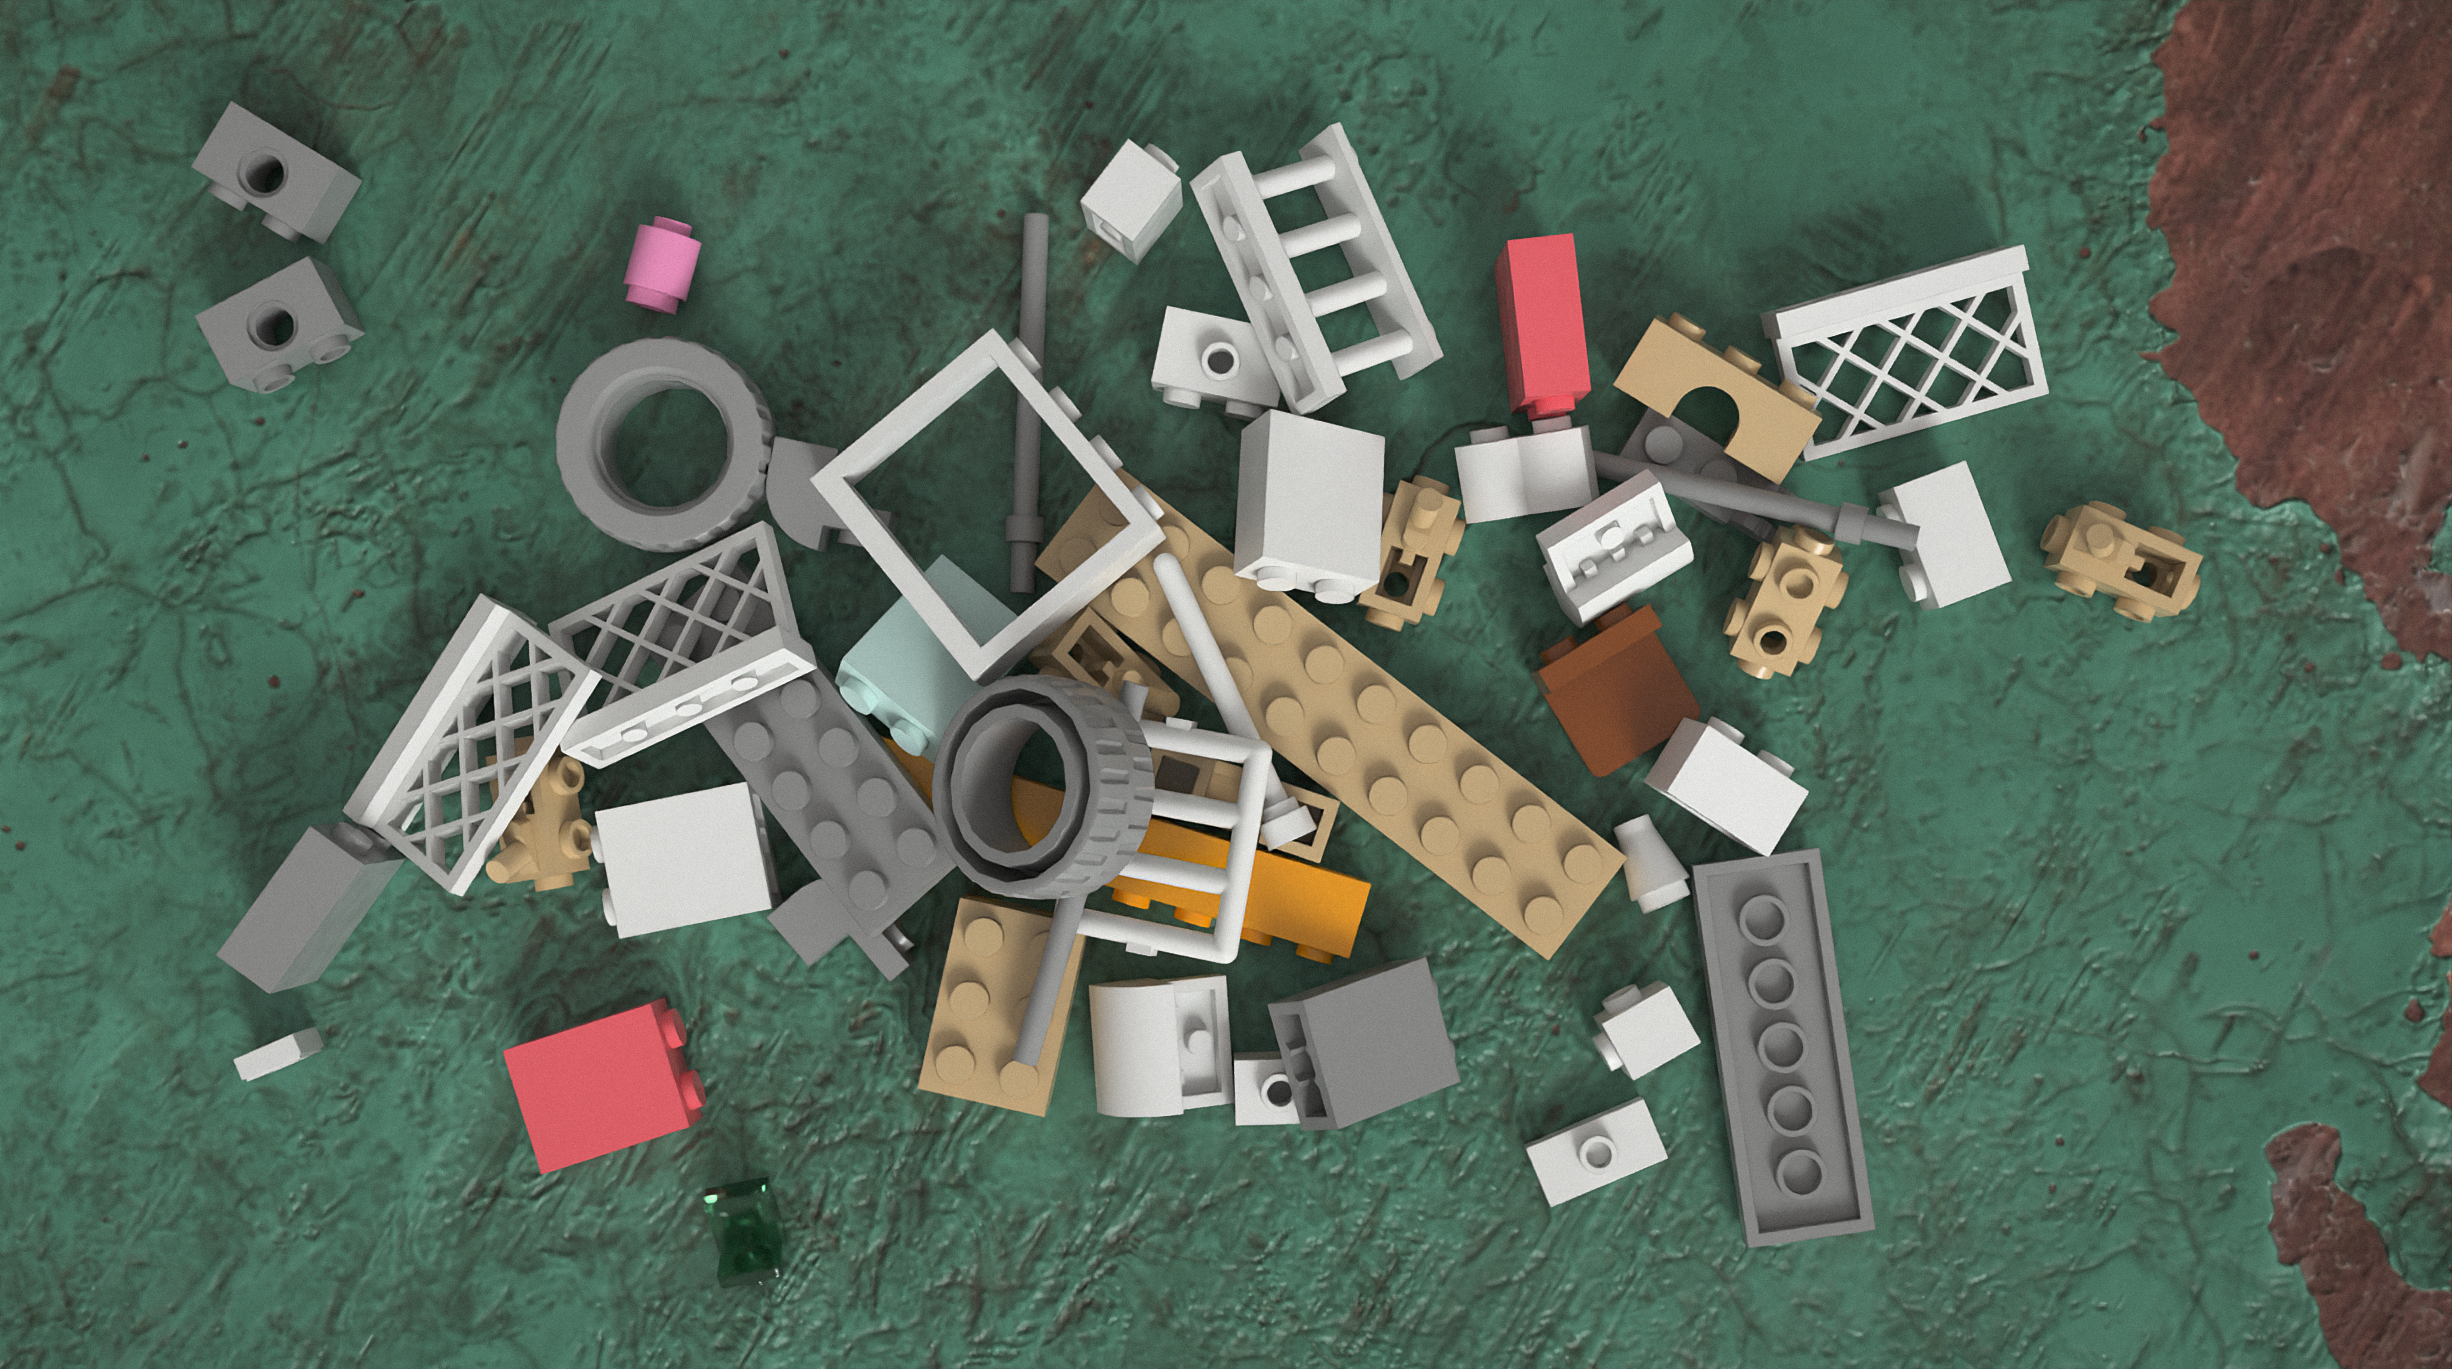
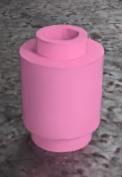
M660 216L654 217L652 226L639 224L623 282L624 285L629 286L626 302L653 311L676 315L679 301L686 302L702 244L690 238L691 226Z

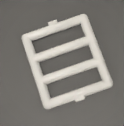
M1167 717L1166 723L1140 719L1139 726L1144 733L1149 747L1244 764L1237 803L1158 788L1154 789L1153 815L1232 829L1225 869L1136 852L1129 864L1119 874L1221 895L1214 934L1084 908L1076 933L1126 943L1127 952L1141 955L1157 956L1159 950L1228 964L1238 954L1273 754L1272 748L1263 740L1197 729L1198 722L1172 717ZM1056 899L1055 910L1059 899Z

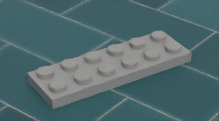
M738 560L730 577L748 585L753 574L744 562ZM707 582L681 606L693 611ZM726 585L709 618L727 626L744 592ZM759 600L743 632L744 634L754 637L776 626L771 604ZM676 612L670 615L655 644L672 652L689 618ZM705 626L688 659L698 663L711 657L723 633ZM651 651V657L663 670L668 659ZM814 652L817 669L713 716L702 723L867 937H877L957 865L949 856L941 840L934 816L933 803L867 718L845 701L840 693V687L834 683L835 678Z
M1808 847L1773 852L1769 857L1759 854L1688 865L1743 1243L1748 1248L1876 1230L1820 849Z

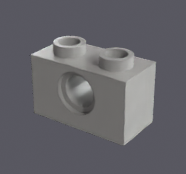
M232 101L191 166L212 179L207 189L208 192L240 211H243L249 201L267 212L261 224L297 244L301 235L304 234L324 245L363 182L339 165ZM283 166V182L276 190L267 193L265 182L268 174L273 169Z
M306 256L195 315L229 383L252 392L258 391L260 394L271 393L289 385L295 379L293 372L312 362L324 364L342 357L351 349L349 342L366 334L332 268L310 256ZM291 316L294 322L293 334L287 342L278 345L275 339L276 327L282 319Z

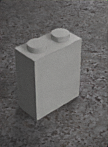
M355 821L309 826L216 956L269 994L318 981L406 860V857L391 847L392 844L373 828L357 824Z
M1426 957L1388 961L1267 1004L1302 1130H1338L1461 1082L1455 1063V1048L1447 1034L1438 1002L1437 983L1430 973Z

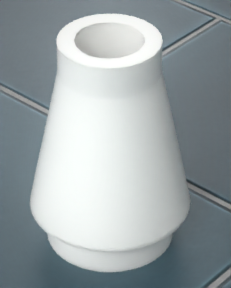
M1649 814L1630 820L1613 829L1619 842L1620 852L1627 857L1623 866L1631 902L1637 900L1643 914L1664 907L1691 894L1685 882L1690 877L1655 829Z

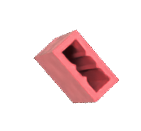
M1573 233L1507 240L1494 263V273L1511 414L1527 412L1528 422L1565 416L1567 411L1574 410L1575 405L1591 391Z
M665 997L531 1039L503 1050L541 1175L688 1128L703 1118L700 1107L706 1105L704 1087L698 1072L695 1069L688 1071L681 1046L687 1043L685 1027L677 1009L669 1010Z

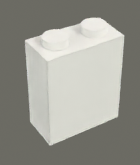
M1274 409L1268 410L1245 427L1241 432L1233 575L1257 580L1258 587L1269 591L1299 589L1313 592L1317 600L1330 604L1351 602L1356 595L1379 583L1385 437Z
M748 782L595 812L597 825L592 826L590 831L591 846L596 861L598 863H605L609 888H605L602 893L603 908L609 925H617L619 939L772 909L783 904L764 804Z

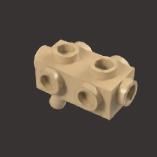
M1415 475L1412 484L1400 480L1394 495L1383 491L1380 581L1360 593L1356 605L1368 609L1364 620L1396 632H1401L1404 621L1417 625L1420 622L1422 613L1434 616L1446 580L1435 577L1443 553L1455 556L1466 526V520L1456 517L1462 501L1448 497L1451 489L1450 486L1424 476ZM1398 573L1405 577L1408 587L1404 595L1392 597L1387 594L1384 581L1389 574Z
M2090 501L2088 506L2084 504L2069 508L2065 516L2056 514L2050 520L2042 535L2040 548L2049 552L2043 567L2058 573L2054 584L2059 588L2087 598H2091L2095 590L2117 599L2113 607L2114 611L2144 623H2151L2154 615L2157 617L2178 615L2180 610L2186 609L2195 598L2201 583V576L2196 574L2203 555L2184 548L2186 539L2181 535L2156 526H2148L2146 531L2124 522L2127 514L2123 510L2099 501ZM2143 565L2148 568L2151 576L2150 582L2146 587L2135 582L2132 577V572L2141 571Z
M1794 524L1790 528L1779 525L1771 544L1762 541L1756 549L1748 571V578L1754 579L1745 600L1736 597L1732 602L1722 633L1729 636L1730 655L1738 657L1736 664L1744 672L1761 679L1772 678L1775 671L1790 677L1797 661L1809 664L1812 661L1822 636V629L1816 627L1815 623L1824 606L1832 609L1838 606L1849 579V573L1841 570L1843 561L1840 547L1834 545V539L1826 533L1799 524ZM1770 631H1778L1784 637L1779 642L1763 635Z
M1089 606L1083 607L1038 644L1028 657L1040 670L1037 675L1059 676L1087 682L1110 692L1116 700L1119 698L1124 680L1148 686L1149 690L1140 719L1163 722L1164 717H1173L1179 710L1180 698L1160 678L1161 671L1159 667L1144 654L1133 651L1117 635L1118 629ZM1070 650L1072 651L1073 658L1068 654Z
M534 735L514 739L515 757L526 754L534 741ZM560 744L499 838L501 852L486 865L488 876L497 883L506 882L509 884L534 880L535 892L575 885L573 872L590 869L588 856L593 852L590 840L592 827L586 820L582 819L578 792L584 785V770L578 759L561 752ZM497 755L485 757L487 766L497 763ZM498 778L489 781L493 804L499 796Z

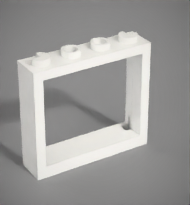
M994 328L989 330L809 479L969 677L982 687L993 683L1166 539L1163 531L1155 522L1165 513L1141 484L1129 491L1114 473L1123 466V463L1099 434L1089 442L1073 424L1082 417V414L1058 385L1047 393L1033 376L1035 372L1042 368L1034 356L1017 337L1009 344H1006ZM999 366L1130 524L983 645L860 495L854 485Z

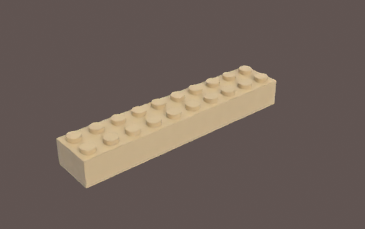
M1120 467L1114 473L1129 491L1141 484L1165 514L1155 522L1163 531L1166 539L1091 600L1087 606L1215 704L1153 569L1154 560L1158 555L1162 553L1173 554L1180 563L1261 740L1266 741L1281 756L1549 961L1623 865L1627 857L1282 591L1265 590L1257 586V580L1234 576L1233 553ZM1095 484L1034 565L1059 583L1130 523L1101 488Z

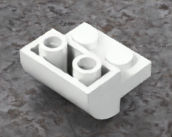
M1648 468L1536 535V539L1547 564L1543 565V568L1560 608L1579 628L1586 626L1686 566L1694 559L1690 540L1676 526L1662 485Z
M1215 973L1161 980L1143 978L1089 984L1098 1113L1116 1117H1159L1184 1114L1183 1110L1235 1103L1226 975Z

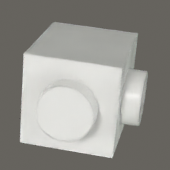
M1660 980L1641 990L1637 988L1636 984H1631L1612 993L1602 1001L1605 1010L1593 1016L1601 1033L1592 1037V1040L1611 1072L1621 1067L1623 1072L1633 1081L1701 1043L1672 989Z
M1234 1052L1236 1126L1300 1124L1281 1052Z

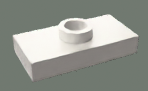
M1641 1096L1524 1144V1148L1550 1207H1554L1668 1159L1646 1103Z

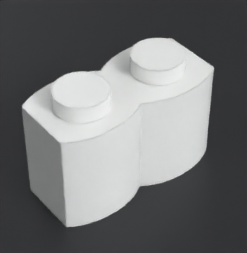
M1570 415L1532 421L1533 434L1509 437L1507 425L1470 431L1471 444L1454 448L1466 523H1478L1583 507L1599 498L1589 425L1572 427Z

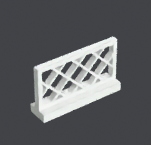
M2024 244L1995 247L1761 313L1760 318L1765 338H1769L1772 341L1781 382L1784 378H1787L1818 397L1813 405L1815 409L1820 400L1823 399L1849 414L1836 438L1814 444L1813 437H1811L1799 455L1800 461L1808 462L2049 394L2022 271L2030 270ZM2006 288L2011 313L1998 333L1972 316L1986 293ZM1969 298L1962 311L1950 304ZM1935 307L1956 319L1938 350L1911 335L1923 312ZM1908 315L1901 328L1888 321ZM1874 324L1895 336L1878 367L1850 352L1863 327ZM1966 326L1994 341L1976 372L1949 357ZM2015 330L2018 344L2010 340ZM1846 333L1840 345L1828 339V337ZM1816 342L1835 353L1816 385L1797 374L1792 347ZM1905 343L1933 358L1915 390L1887 374ZM2004 348L2022 358L2027 379L2026 385L2004 390L1986 379ZM1844 359L1872 375L1854 407L1826 391ZM1943 365L1970 380L1957 404L1943 407L1925 396ZM1882 382L1909 397L1897 420L1888 424H1882L1864 413ZM1981 387L1992 393L1991 395L1974 399ZM1920 404L1931 410L1930 412L1913 416ZM1859 421L1871 427L1870 429L1852 433Z
M763 520L548 624L550 637L574 654L573 635L593 625L602 629L585 662L603 675L602 679L614 685L601 709L588 714L586 703L584 704L560 742L562 753L597 769L604 768L818 668L812 645L802 640L799 635L773 527ZM757 547L760 561L748 585L731 578L730 576L741 554ZM700 574L709 577L693 611L676 604L687 580ZM726 585L744 592L727 626L709 618ZM645 600L655 603L639 636L622 630L635 605ZM759 600L771 604L776 626L754 637L744 634L743 632ZM671 611H674L689 619L671 652L656 645L655 642ZM705 626L723 633L711 657L698 663L688 659ZM619 636L634 643V646L618 677H615L601 669ZM651 651L667 658L668 660L656 683L643 689L634 685ZM568 669L558 672L562 696L575 677V674Z
M482 593L474 602L342 810L357 824L373 828L449 893L459 896L465 894L603 676L536 626L537 622L529 616ZM528 639L530 665L510 672L512 662ZM565 669L573 672L575 677L563 696L550 702L548 675ZM531 681L532 708L513 714L511 687ZM494 693L495 720L476 726V719ZM533 723V743L526 754L515 757L514 729ZM496 736L497 763L478 769L477 742ZM459 748L460 775L442 781L441 774ZM498 778L499 796L490 810L480 813L479 784ZM461 790L462 819L444 824L442 796ZM424 803L425 830L408 835L405 831ZM463 833L464 852L451 870L445 865L444 839Z

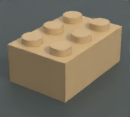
M967 893L960 897L917 1089L1045 1117L1051 1103L1088 936L1076 933L1038 1064L1036 1066L1025 1065L1013 1060L1012 1055L1050 931L1054 912L972 893Z

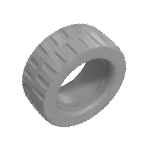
M641 337L631 343L623 342L616 345L606 354L596 357L589 363L587 369L582 374H578L571 384L568 395L563 398L559 409V420L555 425L556 451L554 453L556 465L560 468L561 481L566 492L571 494L574 499V505L581 514L589 518L593 525L604 533L625 544L652 552L686 553V551H700L713 545L715 542L735 534L743 525H748L755 518V513L759 507L765 504L767 500V473L776 436V419L773 412L769 409L768 400L762 390L737 363L726 355L704 344L688 341L680 337ZM666 389L695 390L706 395L720 411L728 433L727 459L717 481L698 499L676 507L650 506L641 502L624 483L616 461L617 436L627 414L645 397Z
M1021 674L1019 676H1007L998 679L994 683L984 686L965 701L950 721L940 742L932 778V803L939 835L953 862L970 880L978 883L989 892L1003 894L1005 897L1036 900L1074 898L1077 895H1087L1098 890L1102 885L1108 884L1118 876L1132 860L1144 839L1154 803L1155 780L1152 757L1138 722L1134 719L1128 708L1105 689L1093 686L1087 682L1049 675ZM1042 727L1054 739L1064 761L1066 791L1060 816L1048 835L1032 847L1023 836L1016 822L1012 806L1011 785L1014 768L1021 750L1030 737Z

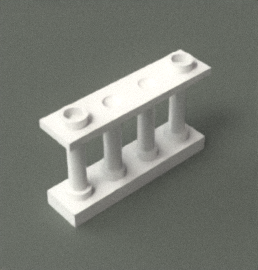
M1340 122L1328 126L1299 150L1303 161L1252 175L1242 152L1237 151L1220 156L1189 182L1291 414L1298 416L1315 412L1345 393L1347 389L1341 378L1343 376L1391 360L1399 379L1403 380L1444 356L1436 339L1435 330L1424 312L1360 168L1357 154L1350 145ZM1314 185L1328 219L1278 234L1263 200ZM1339 243L1354 278L1305 294L1289 259ZM1365 301L1380 336L1330 353L1315 318Z

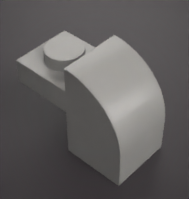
M775 436L767 473L766 494L771 513L780 528L796 542L824 554H828L833 530L840 531L838 543L865 549L809 480L840 455L842 451L836 448ZM873 509L896 537L899 517L891 512Z
M822 878L799 889L767 916V919L808 966L823 958L848 935L854 939L889 982L917 960L909 950L915 945V941L897 919L877 937H867Z

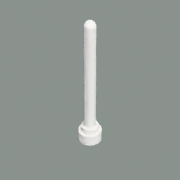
M1171 553L1158 555L1153 563L1154 572L1229 734L1261 740L1178 559ZM1271 762L1263 806L1264 810L1261 817L1264 824L1259 829L1269 851L1317 829L1307 806L1299 807L1295 796L1288 798Z

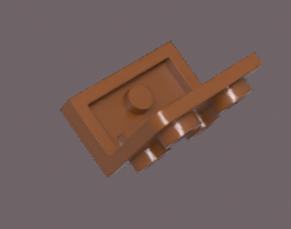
M1625 601L1594 620L1593 622L1599 631L1577 644L1571 634L1539 653L1538 655L1544 664L1529 673L1586 768L1592 775L1597 777L1609 775L1671 737L1684 717L1695 721L1700 717L1701 709L1654 632L1663 625L1650 604L1632 610L1628 602Z

